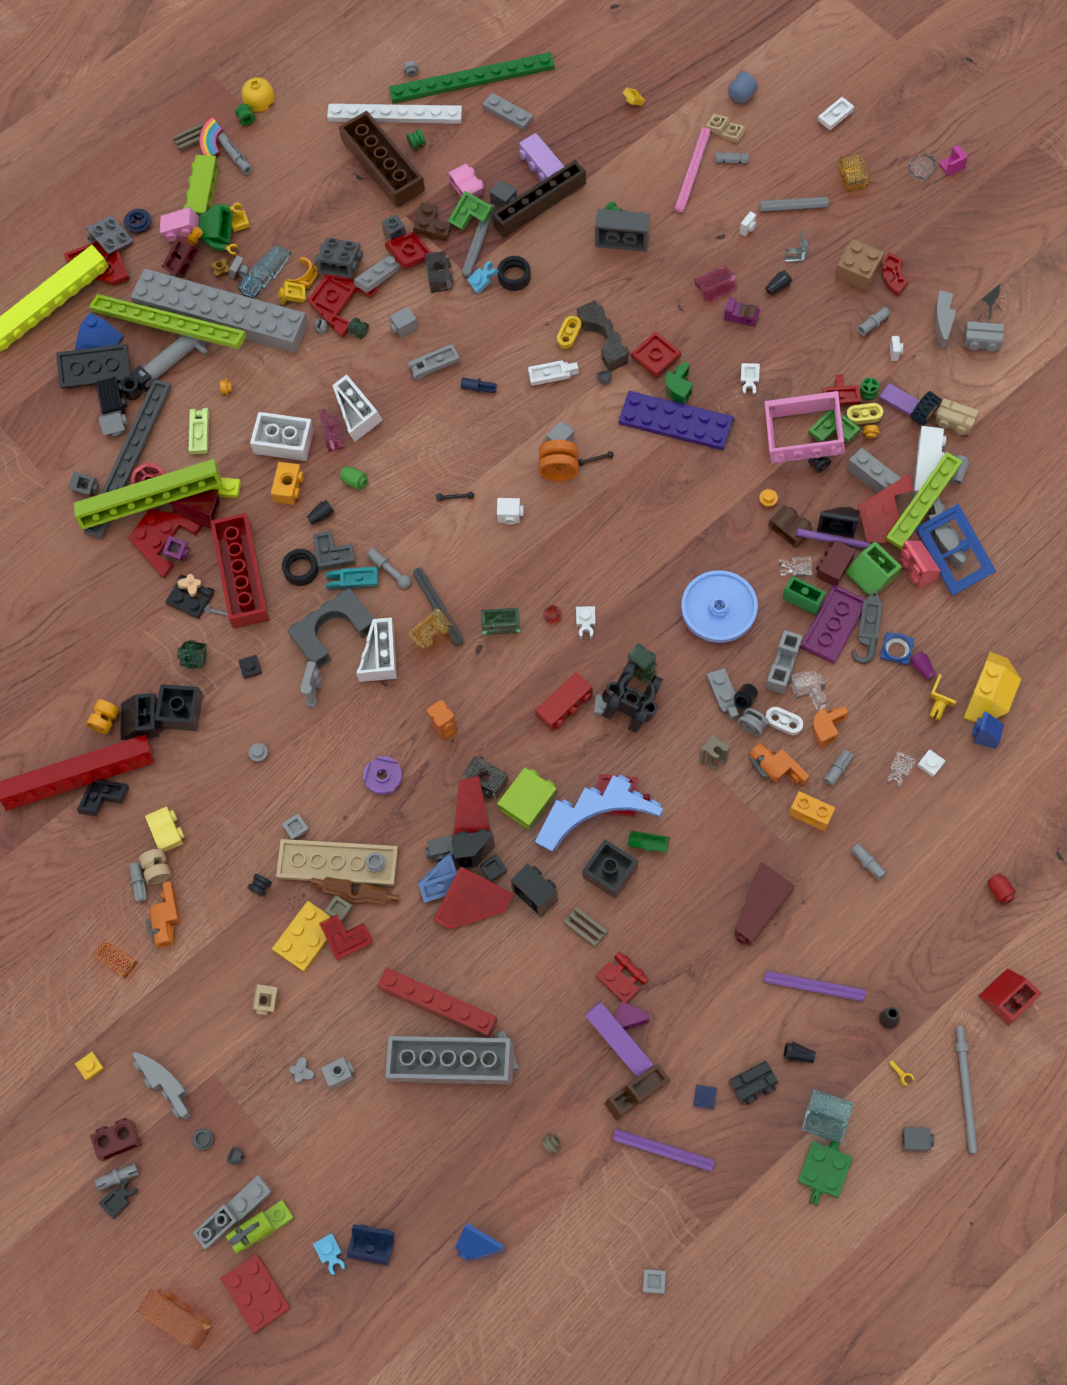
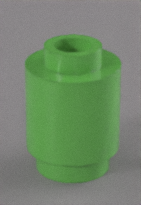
M345 466L340 473V480L357 490L364 488L368 483L367 474L351 466Z

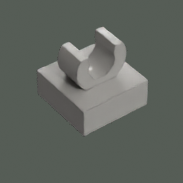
M237 255L229 269L228 277L233 280L236 275L245 278L249 269L247 266L242 265V257Z

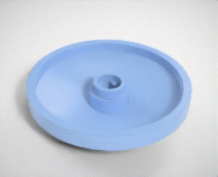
M721 570L706 572L692 580L684 591L681 604L682 616L687 627L701 639L715 643L734 641L746 634L753 626L758 610L757 597L751 585L741 576Z

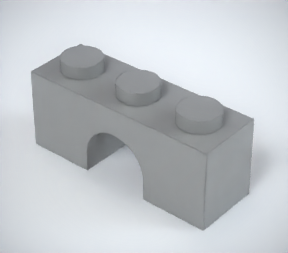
M784 630L767 680L766 690L782 695L785 694L800 649L802 635Z

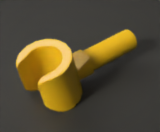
M893 1060L889 1062L891 1067L900 1076L899 1081L903 1086H908L904 1081L905 1076L914 1081L912 1074L904 1073Z

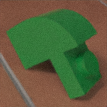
M683 361L681 366L675 368L674 373L667 372L665 385L667 396L672 401L686 404L693 393V383L685 380L690 371V364Z

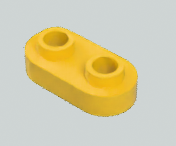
M569 316L564 320L557 335L559 347L569 349L574 345L581 331L580 318Z

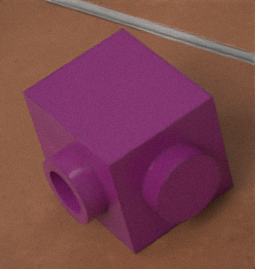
M169 536L162 553L165 556L182 561V558L186 559L190 548H187V542Z

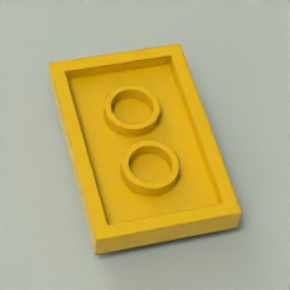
M307 901L273 946L272 950L305 973L328 942L319 923L331 916Z

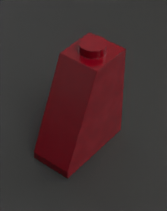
M210 489L169 503L172 504L173 512L207 528H212L210 521L215 520L220 506L219 491Z

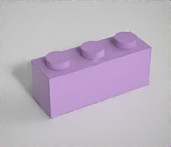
M536 133L519 143L521 159L527 161L529 168L537 173L541 182L564 167Z

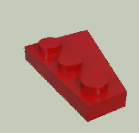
M479 776L460 779L453 835H457L461 831L477 833L481 829L490 831Z

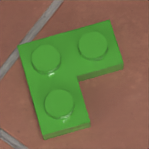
M464 191L448 222L464 231L472 216L486 223L494 207Z
M829 410L808 430V434L818 442H825L833 433L837 435L835 410ZM841 413L844 441L848 444L860 432V428Z

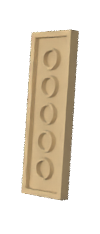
M281 839L276 878L311 881L312 877L324 880L325 877L351 880L352 884L367 883L370 885L395 886L399 848L398 846ZM372 853L381 854L385 859L383 870L377 873L370 872L365 865L368 855Z

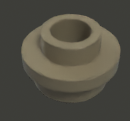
M546 1134L545 1138L542 1139L545 1149L550 1154L558 1153L561 1146L559 1138L555 1134Z

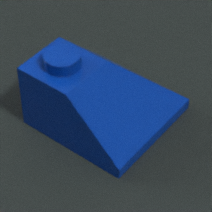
M89 313L79 327L75 350L119 345L124 337L107 321Z
M468 1223L464 1226L455 1247L459 1251L458 1256L466 1261H469L470 1258L477 1261L503 1254L506 1251L503 1244Z

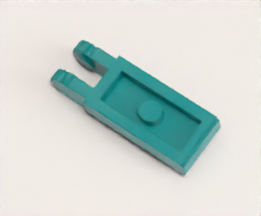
M363 567L329 571L326 573V578H340V581L327 582L326 588L328 590H338L340 588L378 587V568Z

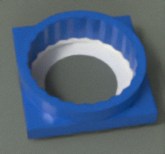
M886 632L880 659L909 665L915 638H910L900 633ZM894 642L903 644L905 654L900 658L893 657L888 652L890 644Z

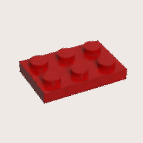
M257 1253L220 1278L253 1334H256L291 1309Z

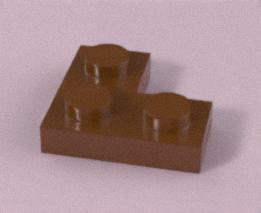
M421 202L413 232L447 241L451 223L435 219L438 206Z

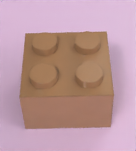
M852 239L837 265L835 278L867 291L882 265L885 252Z

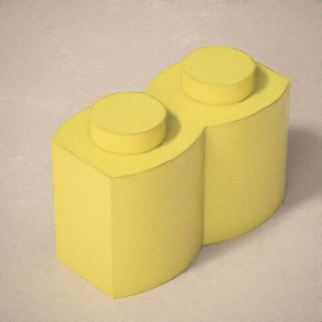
M166 806L145 816L158 849H163L165 853L184 844L182 838L185 836L181 827L177 828L175 821L178 819L174 810L170 811Z

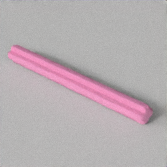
M703 127L701 129L675 205L676 212L683 213L710 136L711 130L709 128Z

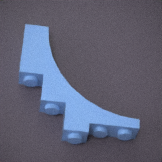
M613 775L603 796L600 795L601 791L591 787L590 790L584 788L575 808H572V803L564 799L561 802L556 800L535 843L554 853L562 840L575 827L596 815L615 810H632L661 818L664 811L659 802L652 799L649 802L643 799L644 795L634 790L631 793L632 785L629 783L630 780L622 775L618 777Z

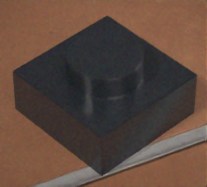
M257 655L238 660L244 679L262 674Z
M496 854L480 864V868L490 882L507 873V869Z

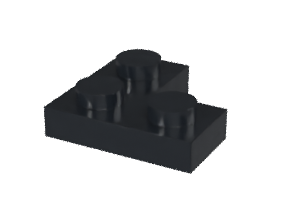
M105 780L93 781V783L88 785L77 811L79 814L97 817L104 801L122 804L129 787L124 783Z

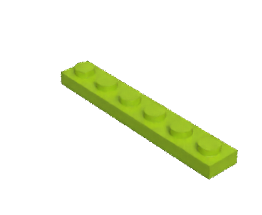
M948 452L945 453L889 532L886 541L902 550L904 542L909 540L962 465V460Z

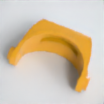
M301 257L299 261L309 267L308 271L298 279H286V281L304 284L305 289H309L319 273L317 267L310 260Z

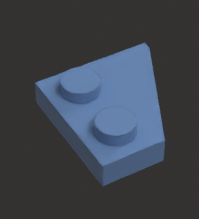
M450 853L418 882L424 903L444 897L457 872Z

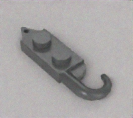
M876 590L866 600L864 599L858 635L860 643L868 646L867 656L860 658L857 656L856 650H852L853 658L861 664L870 662L876 652L883 602L880 601Z

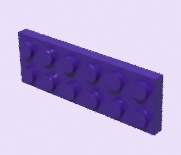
M628 391L619 418V425L724 450L733 416Z

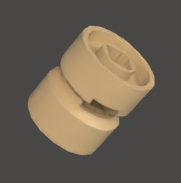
M153 849L139 856L141 867L145 870L143 874L148 885L160 884L171 878L169 866L165 864L167 860L163 849Z

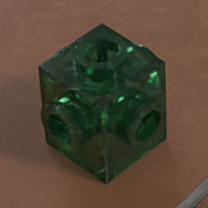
M194 640L184 642L177 651L180 666H185L188 669L203 668L207 662V644L197 643Z

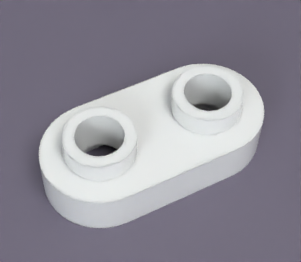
M771 707L766 712L769 726L789 735H797L802 731L803 720L798 715L779 707ZM776 716L778 717V720L774 721L772 720V717ZM794 724L796 728L792 729L789 725Z

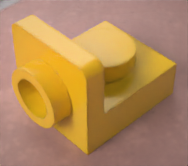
M285 281L282 288L280 287L278 290L280 305H284L287 300L304 303L306 300L305 285Z

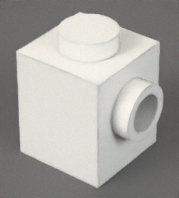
M498 498V523H506L508 525L520 523V516H524V505H520V498Z

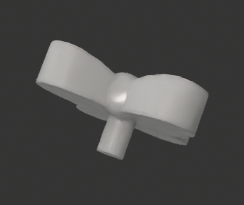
M304 1057L299 1058L297 1064L290 1067V1072L295 1075L294 1078L297 1083H301L303 1080H312L315 1077V1074L307 1069V1060Z

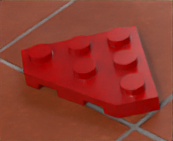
M97 241L64 253L68 264L93 245L109 265V268L103 274L95 278L96 280L113 286L130 280L119 251L116 250L108 254Z
M460 866L433 921L453 929L505 912L514 894Z

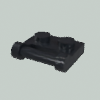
M180 575L177 584L165 602L167 605L199 620L205 606L212 599L215 590L210 587L201 586L197 588V592L203 594V598L191 597L188 592L178 587V581L187 578L184 575Z

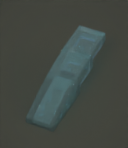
M274 246L247 273L238 285V291L254 298L260 287L264 289L269 280L277 276L292 252L281 246Z

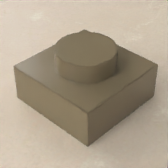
M335 895L325 909V913L331 917L337 914L342 923L353 906Z

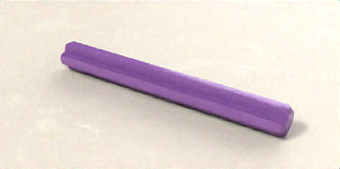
M766 971L764 975L765 983L858 1001L865 999L866 992L860 988Z
M616 1129L613 1135V1140L707 1171H712L715 1164L713 1159Z

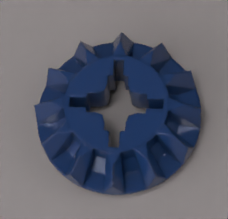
M144 209L131 210L124 218L126 229L131 233L136 232L137 234L139 231L145 232L146 228H150V223L152 222L150 214ZM135 218H136L137 220H139L141 223H140V224H137V223L135 222V221H136Z

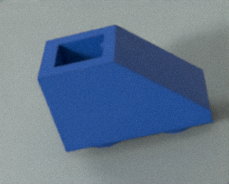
M984 712L982 717H978L976 724H974L972 736H975L973 743L997 749L1004 724L988 712Z

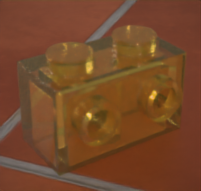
M434 609L408 631L407 634L418 648H428L435 643L434 639L439 634L442 636L450 630L449 626L452 623L441 609Z

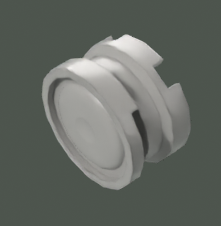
M746 708L743 716L739 718L737 723L739 726L742 724V729L747 733L759 737L769 721L757 710Z

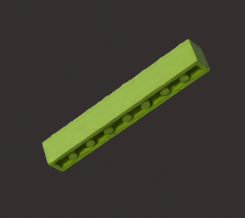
M211 459L75 502V518L82 530L220 487L222 486L221 474L215 459Z

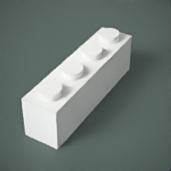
M921 427L912 499L945 455V452H942V447H945L946 444L943 428Z

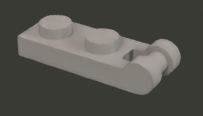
M453 344L411 360L407 366L413 372L414 380H420L430 373L460 362V358Z

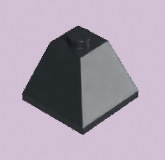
M838 507L822 511L817 532L854 538L859 510L852 507Z

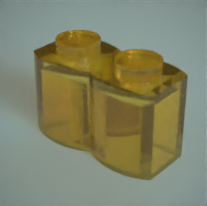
M860 153L841 156L838 166L846 191L852 192L867 189L868 184L871 182V175L866 170L865 158H862Z

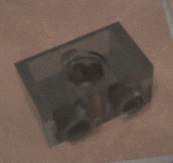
M445 251L425 254L431 293L451 290V283H454L453 273L448 270V268H451L450 257L446 258Z
M477 756L473 757L462 774L463 779L479 776L480 780L483 776L489 777L490 779L487 782L480 781L482 794L487 798L493 797L496 800L509 781L507 773Z

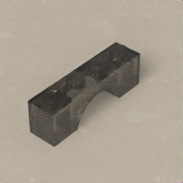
M596 300L577 308V317L580 318L584 331L597 332L607 341L601 349V360L607 370L613 371L628 364L629 350L626 346L622 345L619 333H615L613 330V324L610 319L606 318L604 308L601 305L599 306Z

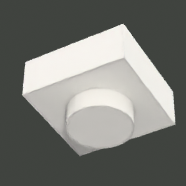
M750 211L741 222V235L746 237L749 232L755 229L757 225L755 213Z
M892 336L890 342L891 361H898L900 354H903V343H900L899 336Z
M929 749L917 767L931 777H934L944 765L945 760Z

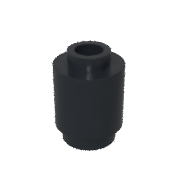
M751 684L742 685L734 695L735 706L739 709L749 708L758 696L757 689Z

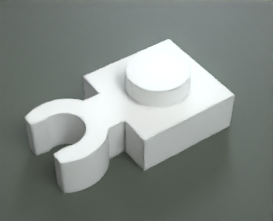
M742 363L741 383H746L743 386V395H746L748 388L753 390V395L756 394L754 383H759L760 364Z
M595 606L576 607V625L581 627L579 630L580 639H583L584 632L590 634V639L593 638V629L591 627H595Z

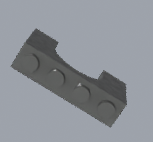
M350 588L339 592L334 599L326 601L322 604L321 608L315 612H310L303 620L292 624L290 629H288L290 638L308 661L316 663L318 669L331 660L328 651L317 638L319 628L323 623L330 619L339 618L349 622L361 638H364L369 633L373 617Z

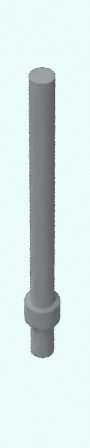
M957 1026V1043L955 1046L956 1052L959 1054L969 1154H977L967 1059L969 1048L965 1040L964 1026Z

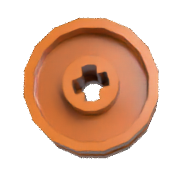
M550 440L541 444L539 447V475L546 480L555 482L568 481L575 478L579 474V464L577 461L579 459L578 446L567 440Z

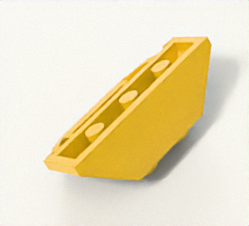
M989 652L963 719L976 723L977 718H981L984 712H988L996 719L1008 714L1021 681V677L1008 658Z

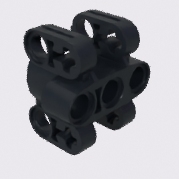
M628 662L618 681L608 683L604 689L602 699L607 705L601 716L611 720L616 710L632 717L627 729L637 733L643 722L650 721L657 711V704L653 699L663 679L653 676L644 693H641L627 686L636 669V665Z

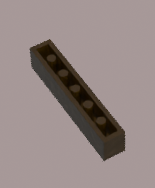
M574 160L492 213L493 226L503 237L507 236L585 185L586 171Z

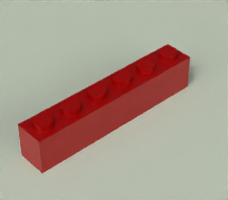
M388 967L385 968L377 984L380 991L483 1038L491 1037L498 1022L496 1016Z

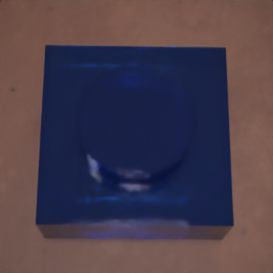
M696 1084L693 1106L714 1110L717 1088Z

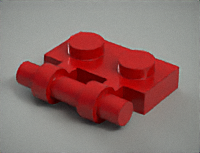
M618 952L614 958L620 963L615 966L609 962L596 975V978L621 1002L628 1003L639 992V988L634 984L639 980L645 985L649 979L644 975L645 972L636 968L631 963V959L628 956ZM624 968L633 975L630 979L621 972Z

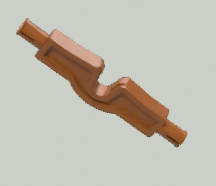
M312 877L310 886L322 888L324 893L339 895L353 903L368 901L384 905L388 901L398 904L400 895L389 894L388 889L367 883H362L359 892L355 893L352 891V881L347 879L325 877L324 880Z

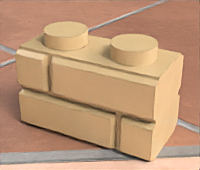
M944 398L937 413L935 424H938L943 429L955 430L960 435H970L979 410Z

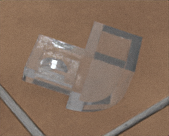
M802 671L790 675L789 684L795 699L811 695L817 711L823 707L825 708L828 701L824 691L826 681L820 674L814 671Z

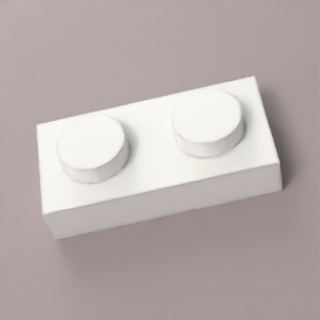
M841 97L818 116V121L831 130L854 111V106Z

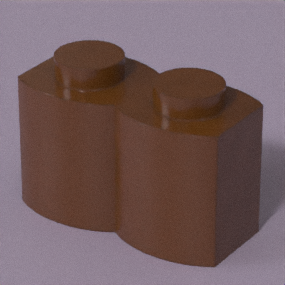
M785 505L769 520L768 525L776 534L783 537L795 548H798L806 539V537L796 536L797 529L812 531L813 528L807 519L799 517L792 507Z

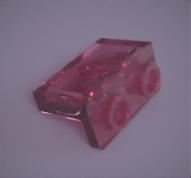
M726 266L694 279L695 285L703 293L705 302L712 301L737 290L735 275Z
M325 409L318 410L328 452L345 448L339 417L327 415Z

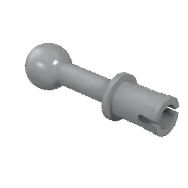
M374 547L367 553L366 557L373 561L379 570L383 568L397 580L399 588L404 590L410 588L412 585L411 578L408 575H401L388 563V557L385 558Z

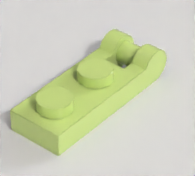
M203 408L202 410L190 409V455L208 454L209 408Z

